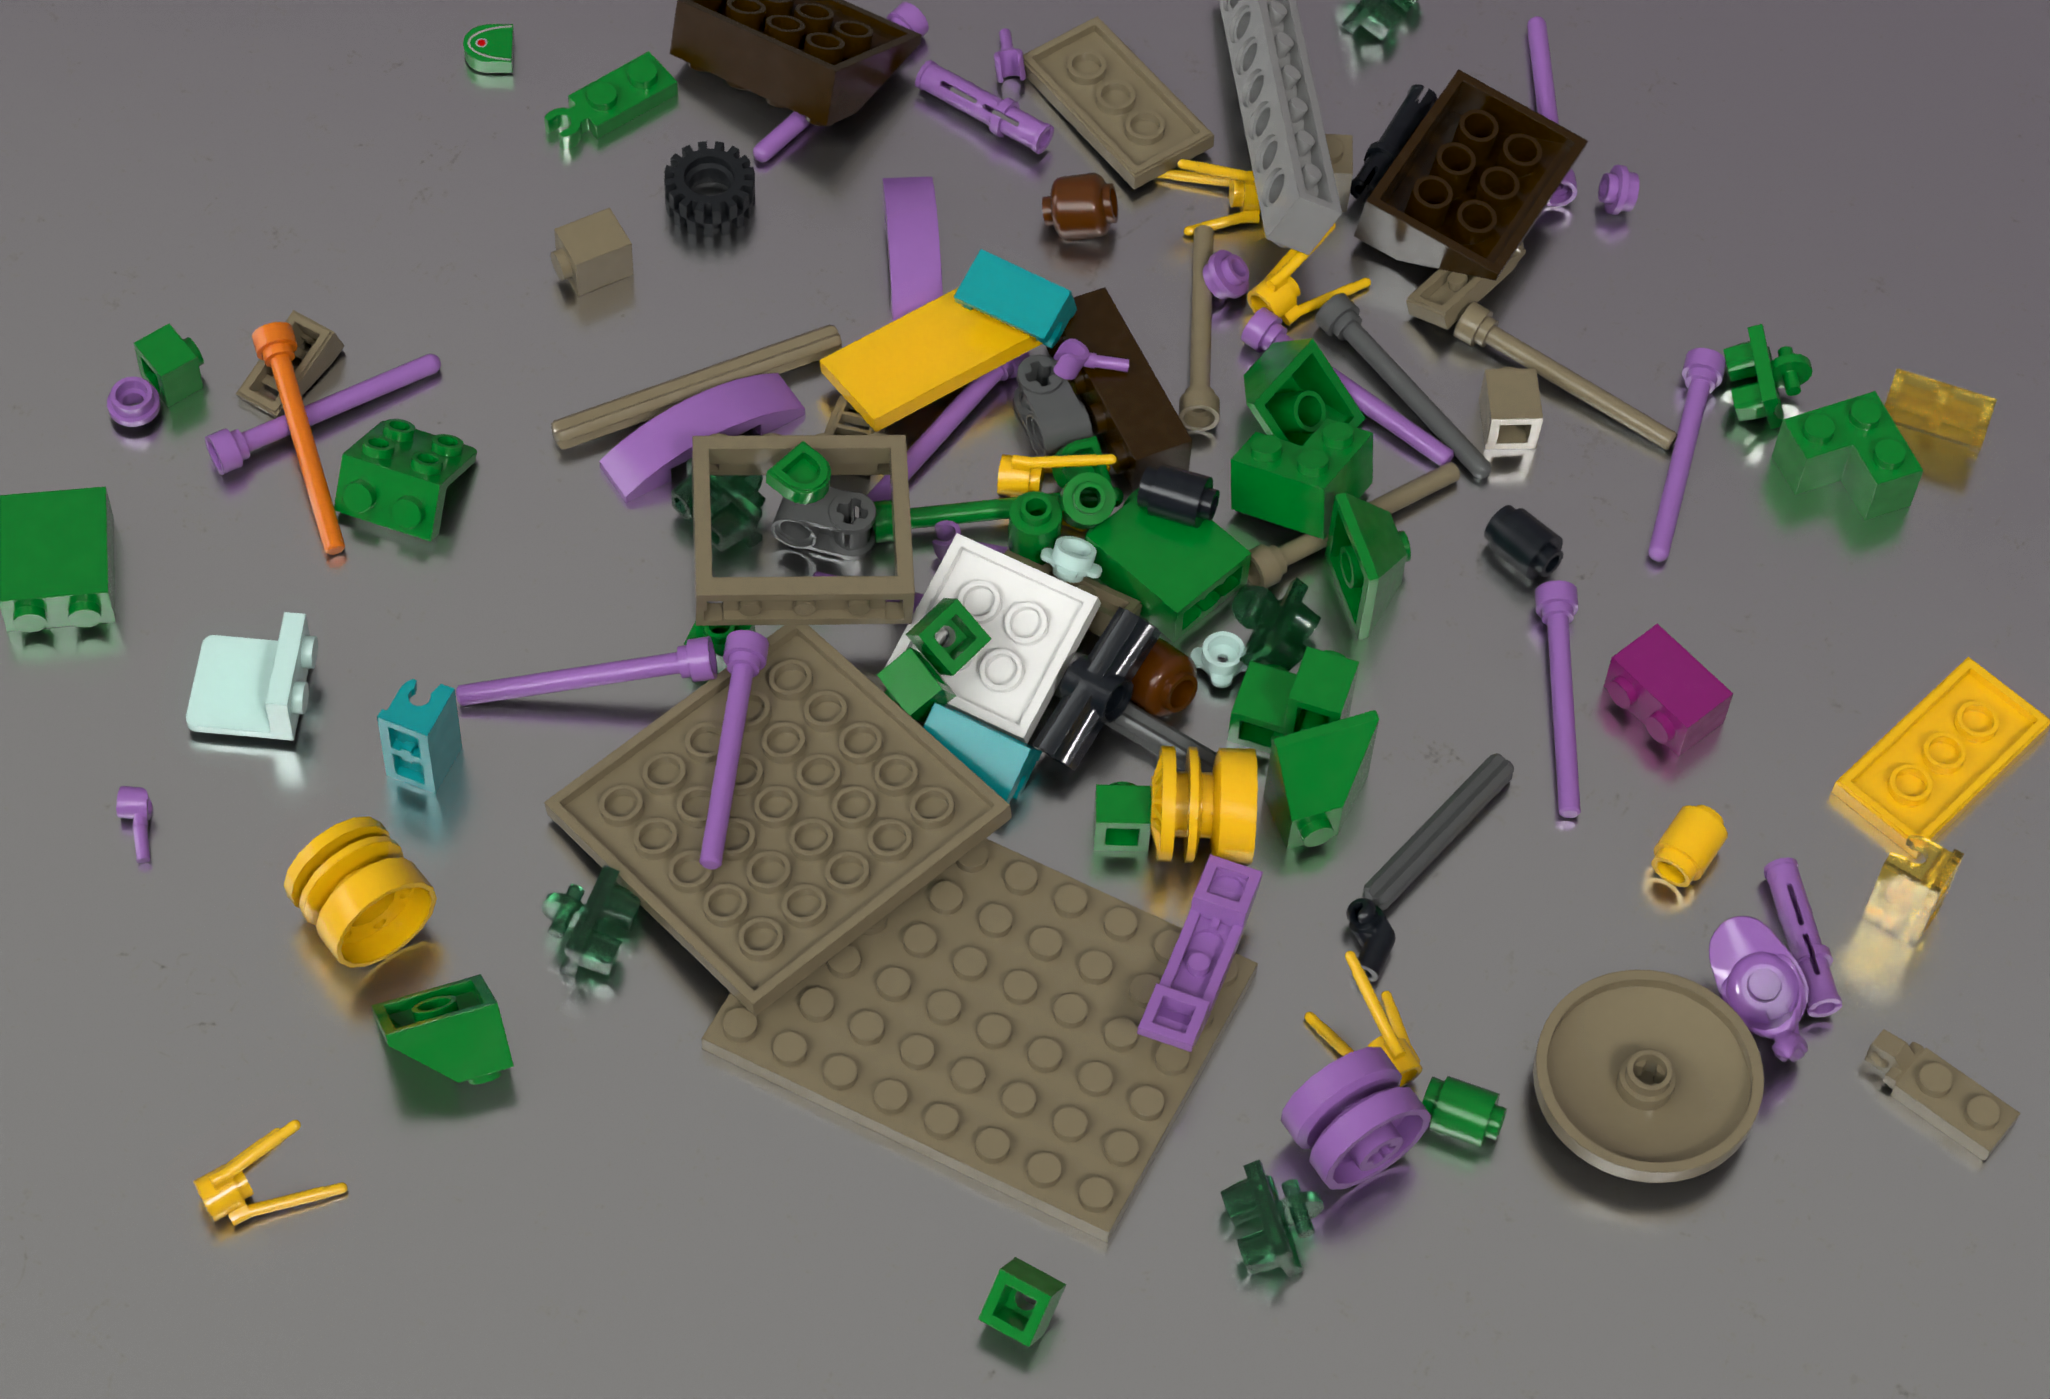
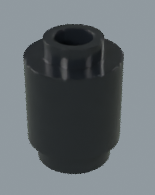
M1162 464L1159 468L1149 465L1139 485L1137 505L1147 508L1149 515L1199 528L1204 519L1208 521L1213 519L1218 506L1220 491L1213 489L1212 477L1167 464Z
M1506 505L1495 513L1486 526L1484 537L1490 542L1491 550L1530 580L1540 576H1549L1557 569L1563 559V552L1561 551L1563 539L1524 508L1515 509L1511 505Z

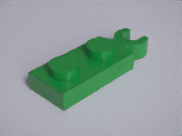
M648 51L568 95L569 108H556L545 115V130L551 133L558 128H567L559 133L560 147L563 150L576 146L580 142L582 134L590 131L596 139H599L678 95V81Z

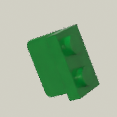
M388 419L382 421L342 453L334 509L337 512L431 542L439 535L446 489L475 463L477 450L474 447L465 445L456 436L448 434L434 435L415 429V426L406 420Z

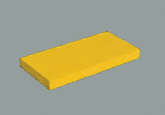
M956 288L820 359L819 362L821 373L871 428L878 432L1041 345L1042 342L974 308L969 310L963 307L954 299V295L958 290Z
M1968 656L1834 783L1831 793L1914 859H1917L2049 731L2050 719Z

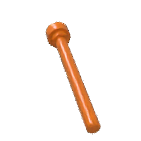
M287 322L268 323L253 332L252 341L257 357L263 360L266 366L272 368L324 551L329 555H336L345 549V543L292 365V361L295 359L294 352L298 348L292 325Z

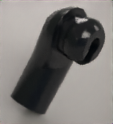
M1358 898L1350 903L1346 916L1353 934L1362 947L1358 960L1369 981L1375 982L1379 979L1394 946L1395 932L1378 906L1370 899Z

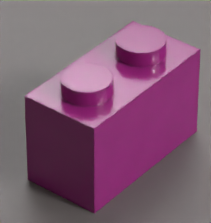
M1659 624L1654 625L1611 658L1604 687L1608 690L1612 700L1621 708L1628 709L1646 726L1647 731L1654 740L1660 744H1666L1678 757L1724 723L1733 697V693Z

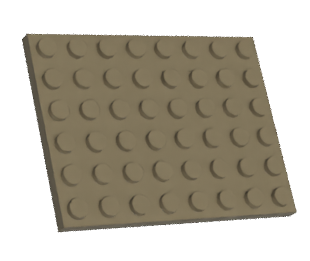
M986 838L756 1017L730 992L701 1038L702 1049L1108 1243L1257 973L1258 963L1235 953L1211 1014L1192 1052L1139 1035L1137 1030L1156 983L1159 984L1182 928Z

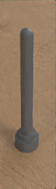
M1340 293L1330 298L1317 312L1315 322L1329 337L1336 336L1339 340L1346 339L1443 444L1454 451V455L1474 477L1478 479L1488 477L1492 470L1490 462L1361 326L1360 310L1345 293Z

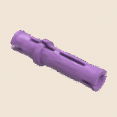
M932 60L926 61L916 76L915 86L918 89L932 94L955 109L988 125L989 131L997 137H1004L1006 135L1031 148L1037 154L1042 153L1047 148L1053 137L1054 127L1052 125L1044 123L1021 110L1019 103L1011 98L1002 100L974 83L942 68ZM953 87L959 90L960 92L977 100V102L972 103L971 101L950 91V88ZM995 110L1018 122L1019 125L1015 126L993 114L992 111Z
M1789 857L1776 859L1764 867L1763 873L1768 881L1789 951L1800 966L1809 987L1808 1002L1806 1004L1807 1013L1809 1016L1817 1018L1832 1015L1841 1009L1842 1000L1838 995L1830 970L1833 962L1830 949L1826 945H1822L1813 912L1801 880L1797 860Z

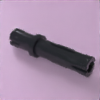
M1416 84L1409 89L1406 98L1379 141L1369 146L1364 158V164L1351 183L1350 193L1354 198L1359 200L1365 188L1369 185L1367 188L1369 191L1363 200V203L1366 202L1438 98L1434 91L1428 89L1419 103L1420 100L1418 98L1425 86Z

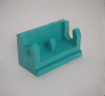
M980 249L954 295L955 301L969 310L974 308L1035 337L1037 341L1050 348L1056 345L1068 322L1077 311L1070 290L983 249Z
M411 679L401 686L388 710L381 709L377 716L386 776L436 794L462 749L455 689L440 684L431 693V698L427 704L416 706L410 702V699L416 694L417 681Z
M934 703L923 726L925 730L1008 804L1012 798L1016 800L1019 798L1036 762L1039 761L1043 752L960 711L939 703Z

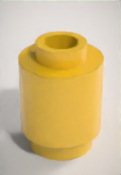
M1705 805L1683 806L1654 847L1655 857L1651 862L1654 871L1662 879L1678 887H1687L1691 881L1699 880L1728 838L1722 817L1715 810Z

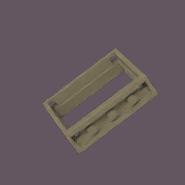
M717 433L709 436H692L696 626L912 624L915 586L906 435H887L885 433H872L869 435H834L831 433L780 435L768 433L762 436H729ZM802 441L815 449L829 462L831 475H890L895 576L712 577L710 476L766 475V472ZM886 600H900V602H886ZM707 601H723V603H707Z

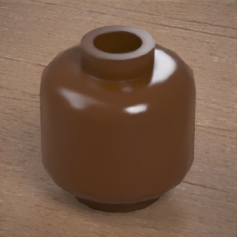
M1097 173L1057 178L1052 184L1050 196L1042 198L1045 225L1047 227L1054 226L1058 236L1062 240L1069 242L1106 236L1111 224L1118 222V201L1114 185L1112 183L1106 184L1103 177Z
M1158 638L1132 679L1134 687L1130 701L1156 717L1168 716L1184 710L1192 702L1198 689L1197 668L1194 661L1167 641Z

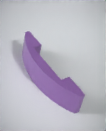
M932 176L882 179L890 269L892 322L943 296L938 217Z
M778 373L760 374L736 379L694 395L657 415L611 449L599 461L600 468L623 500L628 503L671 481V468L692 459V436H709L717 433L738 436L752 428H755L759 435L762 436L805 415V408Z
M1210 854L1193 894L1191 909L1162 979L1159 984L1156 983L1138 1026L1137 1034L1192 1052L1211 1014L1232 963L1262 879V871Z

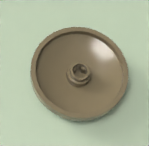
M1618 971L1593 978L1578 986L1566 995L1549 1015L1540 1034L1534 1056L1533 1079L1536 1097L1541 1111L1554 1133L1572 1152L1590 1165L1606 1173L1632 1181L1646 1183L1677 1182L1702 1175L1718 1167L1729 1159L1746 1140L1760 1109L1764 1091V1072L1760 1052L1755 1039L1741 1017L1730 1005L1709 989L1684 977L1661 971Z

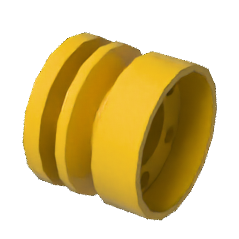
M1161 746L1158 763L1150 782V831L1156 848L1157 862H1171L1174 837L1183 838L1184 863H1193L1197 854L1199 839L1207 838L1210 839L1212 855L1241 865H1251L1255 849L1258 795L1257 755L1255 749L1219 748L1214 759L1212 772H1202L1197 747H1188L1185 771H1177L1175 746Z
M370 816L353 817L333 825L316 836L298 853L287 870L283 885L287 897L296 907L300 908L305 920L316 926L320 939L340 964L349 968L372 965L388 958L406 946L423 929L433 914L437 900L433 886L413 862L404 858L400 845L390 838L389 832L383 824Z

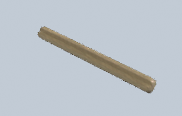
M829 324L565 416L551 423L553 438L557 446L565 450L653 419L674 405L718 385L753 375L781 374L816 362L842 348L840 334L834 325Z

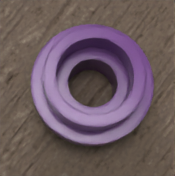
M1615 165L1609 173H1605L1602 176L1598 189V199L1601 203H1604L1606 213L1618 215L1621 211H1632L1639 194L1638 174L1629 172L1626 166Z
M1219 250L1210 256L1208 263L1203 268V278L1211 293L1222 300H1226L1229 297L1236 299L1244 295L1249 288V270L1243 259L1227 250Z
M126 377L114 384L107 398V408L111 418L118 424L127 427H137L149 423L157 416L161 405L157 390L148 381L140 377Z

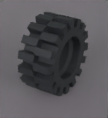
M707 141L698 142L697 151H693L691 146L687 145L682 148V157L675 153L670 158L671 166L666 165L664 171L665 204L669 217L674 216V223L679 228L687 223V232L696 235L699 228H704V237H713V229L719 228L723 236L730 233L731 223L739 229L744 225V217L750 219L753 214V206H755L754 168L750 167V159L746 154L740 157L739 149L731 146L728 152H725L724 143L715 141L714 149H707ZM705 182H716L729 188L725 192L713 196L701 195L691 190L696 185Z

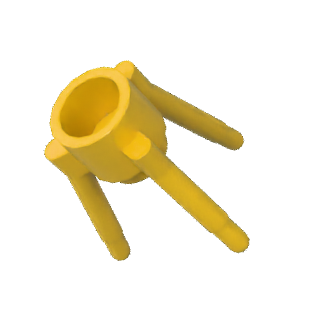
M1180 159L1178 167L1190 171L1174 169L1157 177L1172 181L1229 187L1230 206L1239 207L1240 213L1185 227L1183 231L1186 236L1194 235V229L1200 225H1207L1214 231L1242 223L1259 224L1261 210L1253 171Z
M1334 223L1309 255L1290 249L1264 280L1248 292L1247 300L1254 313L1265 307L1280 317L1286 325L1290 326L1300 316L1321 308L1330 298L1337 294L1345 293L1347 296H1350L1369 287L1371 280L1369 278H1362L1297 305V298L1300 296L1301 291L1291 275L1336 228Z
M1002 454L998 471L997 494L1018 497L1027 492H1042L1044 473H1053L1052 468L1106 465L1109 472L1111 470L1110 465L1116 463L1117 457L1113 454L1038 457ZM1062 518V525L1071 527V528L1076 529V530L1081 531V532H1082V531H1085V530H1083V529H1077V528H1074V527L1070 526V525L1067 524V523L1064 521V519Z
M1347 951L1345 959L1381 1033V1036L1374 1039L1367 1047H1381L1401 1073L1400 1087H1403L1420 1075L1422 1072L1421 1060L1410 1043L1391 992L1383 991L1381 994L1386 1010L1385 1014L1356 954L1353 951ZM1313 1012L1305 1013L1304 1019L1342 1057L1354 1051Z
M292 1120L282 1128H275L228 1163L193 1181L214 1222L228 1215L233 1226L254 1216L344 1194L347 1192L348 1186L346 1183L340 1182L246 1205L244 1199L254 1195L243 1170L301 1128L299 1120Z

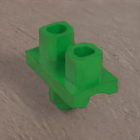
M1763 324L1747 327L1750 341L1723 349L1731 382L1753 376L1758 378L1756 383L1731 388L1735 410L1739 421L1767 416L1770 429L1779 428L1784 419L1778 388H1784L1788 396L1798 395L1801 392L1800 385L1807 382L1812 376L1811 361L1802 354H1794L1790 346L1781 347L1778 350V357L1772 360Z

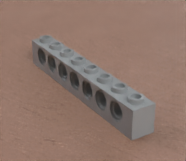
M1219 0L1266 239L1279 247L1291 248L1309 255L1341 216L1342 210L1296 0Z

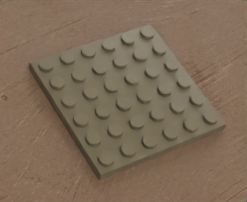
M784 625L766 638L769 642L766 666L759 671V674L752 679L722 865L719 868L706 869L700 864L699 860L731 673L728 672L727 668L717 674V679L706 682L544 802L547 815L755 1017L1012 819L1011 806L809 625Z

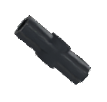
M1119 607L1091 653L1080 656L1068 668L1061 684V694L1063 697L1033 745L1075 771L1105 722L1115 721L1127 708L1133 694L1134 685L1132 679L1157 642L1161 632L1136 614Z

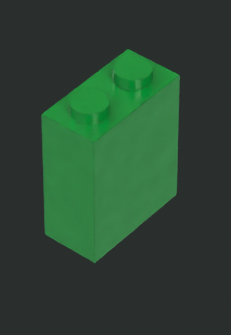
M106 486L0 495V610L7 631L37 632L44 628L65 626L87 628L100 623L116 622L114 523Z
M1136 489L1126 499L1122 508L1098 526L1089 528L1085 540L1096 548L1097 553L1094 563L1102 567L1099 579L1108 587L1141 601L1142 608L1140 614L1174 643L1247 584L1252 553L1213 520L1208 521L1204 519L1199 528H1194L1149 515L1147 508L1137 505L1138 489Z

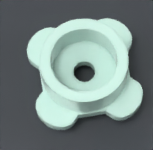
M1062 536L1056 540L1053 549L1044 548L1041 551L1040 558L1044 562L1050 563L1053 567V574L1065 582L1078 583L1084 577L1099 578L1102 573V567L1094 563L1097 553L1096 548L1084 539L1074 536Z
M1219 631L1209 635L1205 639L1203 646L1194 648L1190 656L1196 668H1202L1211 677V683L1219 688L1230 686L1232 678L1242 671L1246 672L1250 660L1255 661L1254 655L1250 651H1245L1243 641L1237 635L1226 631ZM1217 658H1225L1227 661L1220 662Z

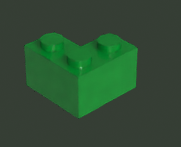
M1876 391L1783 419L1772 453L1774 461L1794 495L1841 481L1864 521L1910 507L1923 473V468Z
M1328 418L1303 446L1256 431L1231 458V509L1324 540L1329 534L1335 495L1348 493L1360 498L1373 483V433L1353 427L1348 423L1337 422Z
M1308 646L1297 674L1291 673L1279 665H1264L1250 660L1231 711L1227 741L1270 754L1272 739L1348 718L1359 661L1346 658L1336 651H1322Z

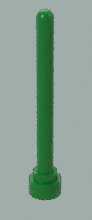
M1113 487L1116 496L1115 507H1118L1124 500V494L1120 488ZM1085 489L1080 493V502L1084 507L1094 508L1097 506L1098 499L1092 491ZM1060 492L1047 494L1058 501ZM1017 497L910 508L911 529L935 527L936 523L943 520L964 524L1009 519L1010 506ZM891 499L873 501L876 508V519L873 524L876 534L875 542H894Z

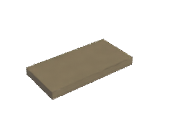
M1098 16L1023 54L1026 78L1133 189L1177 167L1180 159L1190 160L1214 147V134Z

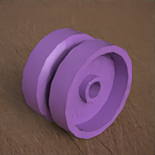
M1381 1047L1362 1048L1331 1062L1310 1077L1291 1096L1283 1108L1282 1124L1301 1149H1312L1309 1162L1331 1190L1352 1187L1381 1173L1405 1155L1419 1141L1429 1126L1430 1113L1410 1087H1400L1402 1075Z

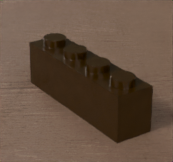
M1104 287L1074 297L1077 311L1068 322L1056 345L1053 348L1046 346L1050 356L1054 357L1064 341L1077 339L1088 348L1089 352L1096 353V355L1129 359L1128 372L1102 368L1093 369L1083 366L1075 379L1068 380L1075 395H1080L1086 406L1085 409L1091 422L1092 432L1095 435L1101 434L1107 444V454H1113L1117 457L1116 463L1111 465L1113 470L1117 474L1123 473L1132 491L1139 488L1142 476L1149 465L1159 468L1162 464H1167L1189 471L1192 439L1107 289Z

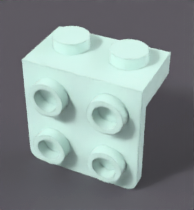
M284 612L278 641L221 635L207 636L202 642L187 708L186 722L188 728L195 732L294 741L299 714L304 715L308 705L309 686L308 682H306L308 669L315 668L318 655L317 636H310L306 614Z

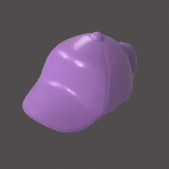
M1735 916L1727 919L1718 926L1709 943V960L1720 998L1730 1005L1741 1017L1751 1033L1775 1040L1771 1048L1779 1060L1782 1062L1787 1060L1795 1062L1802 1059L1808 1051V1044L1800 1035L1798 1025L1806 1009L1809 987L1800 966L1787 947L1762 921L1750 916Z

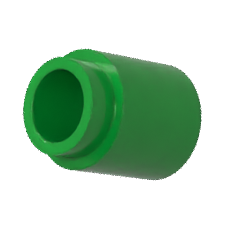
M1084 472L1074 476L1065 484L1060 491L1058 502L1062 508V518L1074 528L1085 530L1098 526L1111 515L1115 507L1116 496L1113 486L1104 476L1094 472ZM1085 489L1092 491L1098 499L1097 506L1094 508L1084 507L1080 502L1081 491Z
M1032 491L1021 494L1012 502L1009 510L1008 547L1010 551L1040 565L1046 563L1040 558L1041 551L1044 548L1053 549L1056 540L1061 537L1062 508L1054 497L1044 492Z
M1447 1076L1446 1080L1432 1077L1422 1104L1431 1115L1430 1130L1480 1148L1484 1145L1486 1138L1497 1140L1507 1112V1108L1498 1105L1499 1093Z

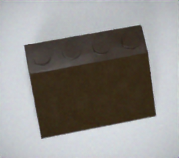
M677 0L670 54L688 62V66L694 70L710 72L727 80V84L733 88L749 90L766 98V102L772 106L793 110L805 116V119L811 124L831 126L835 122L856 114L920 45L922 35L845 0Z
M1458 69L1366 200L1354 236L1398 261L1496 281L1586 148L1588 140Z

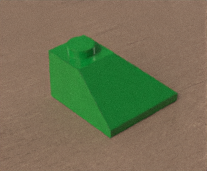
M1313 338L1272 343L1244 374L1246 404L1267 435H1273L1279 439L1303 446L1327 418L1337 422L1348 423L1356 428L1366 419Z
M1348 493L1336 494L1325 556L1357 639L1360 640L1369 637L1400 587L1405 562H1409L1411 559V549L1406 533L1403 530H1397L1389 511Z
M1376 710L1272 739L1263 797L1287 850L1302 845L1307 847L1318 846L1339 834L1369 774L1380 719Z
M481 974L371 1005L374 1017L388 1046L458 1083L467 1080L469 1084L487 1083L499 1078L502 1074L501 1070L514 1067L498 1002Z

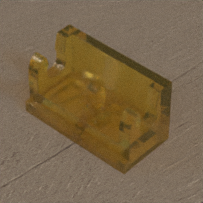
M1897 368L1884 406L1896 425L1968 447L1966 457L1977 459L1997 399Z
M1910 835L1906 845L1912 850L1922 853L1926 861L1922 864H1915L1909 861L1907 857L1891 852L1882 866L1862 919L1915 949L1941 910L1964 853L1956 849L1950 852L1923 836Z

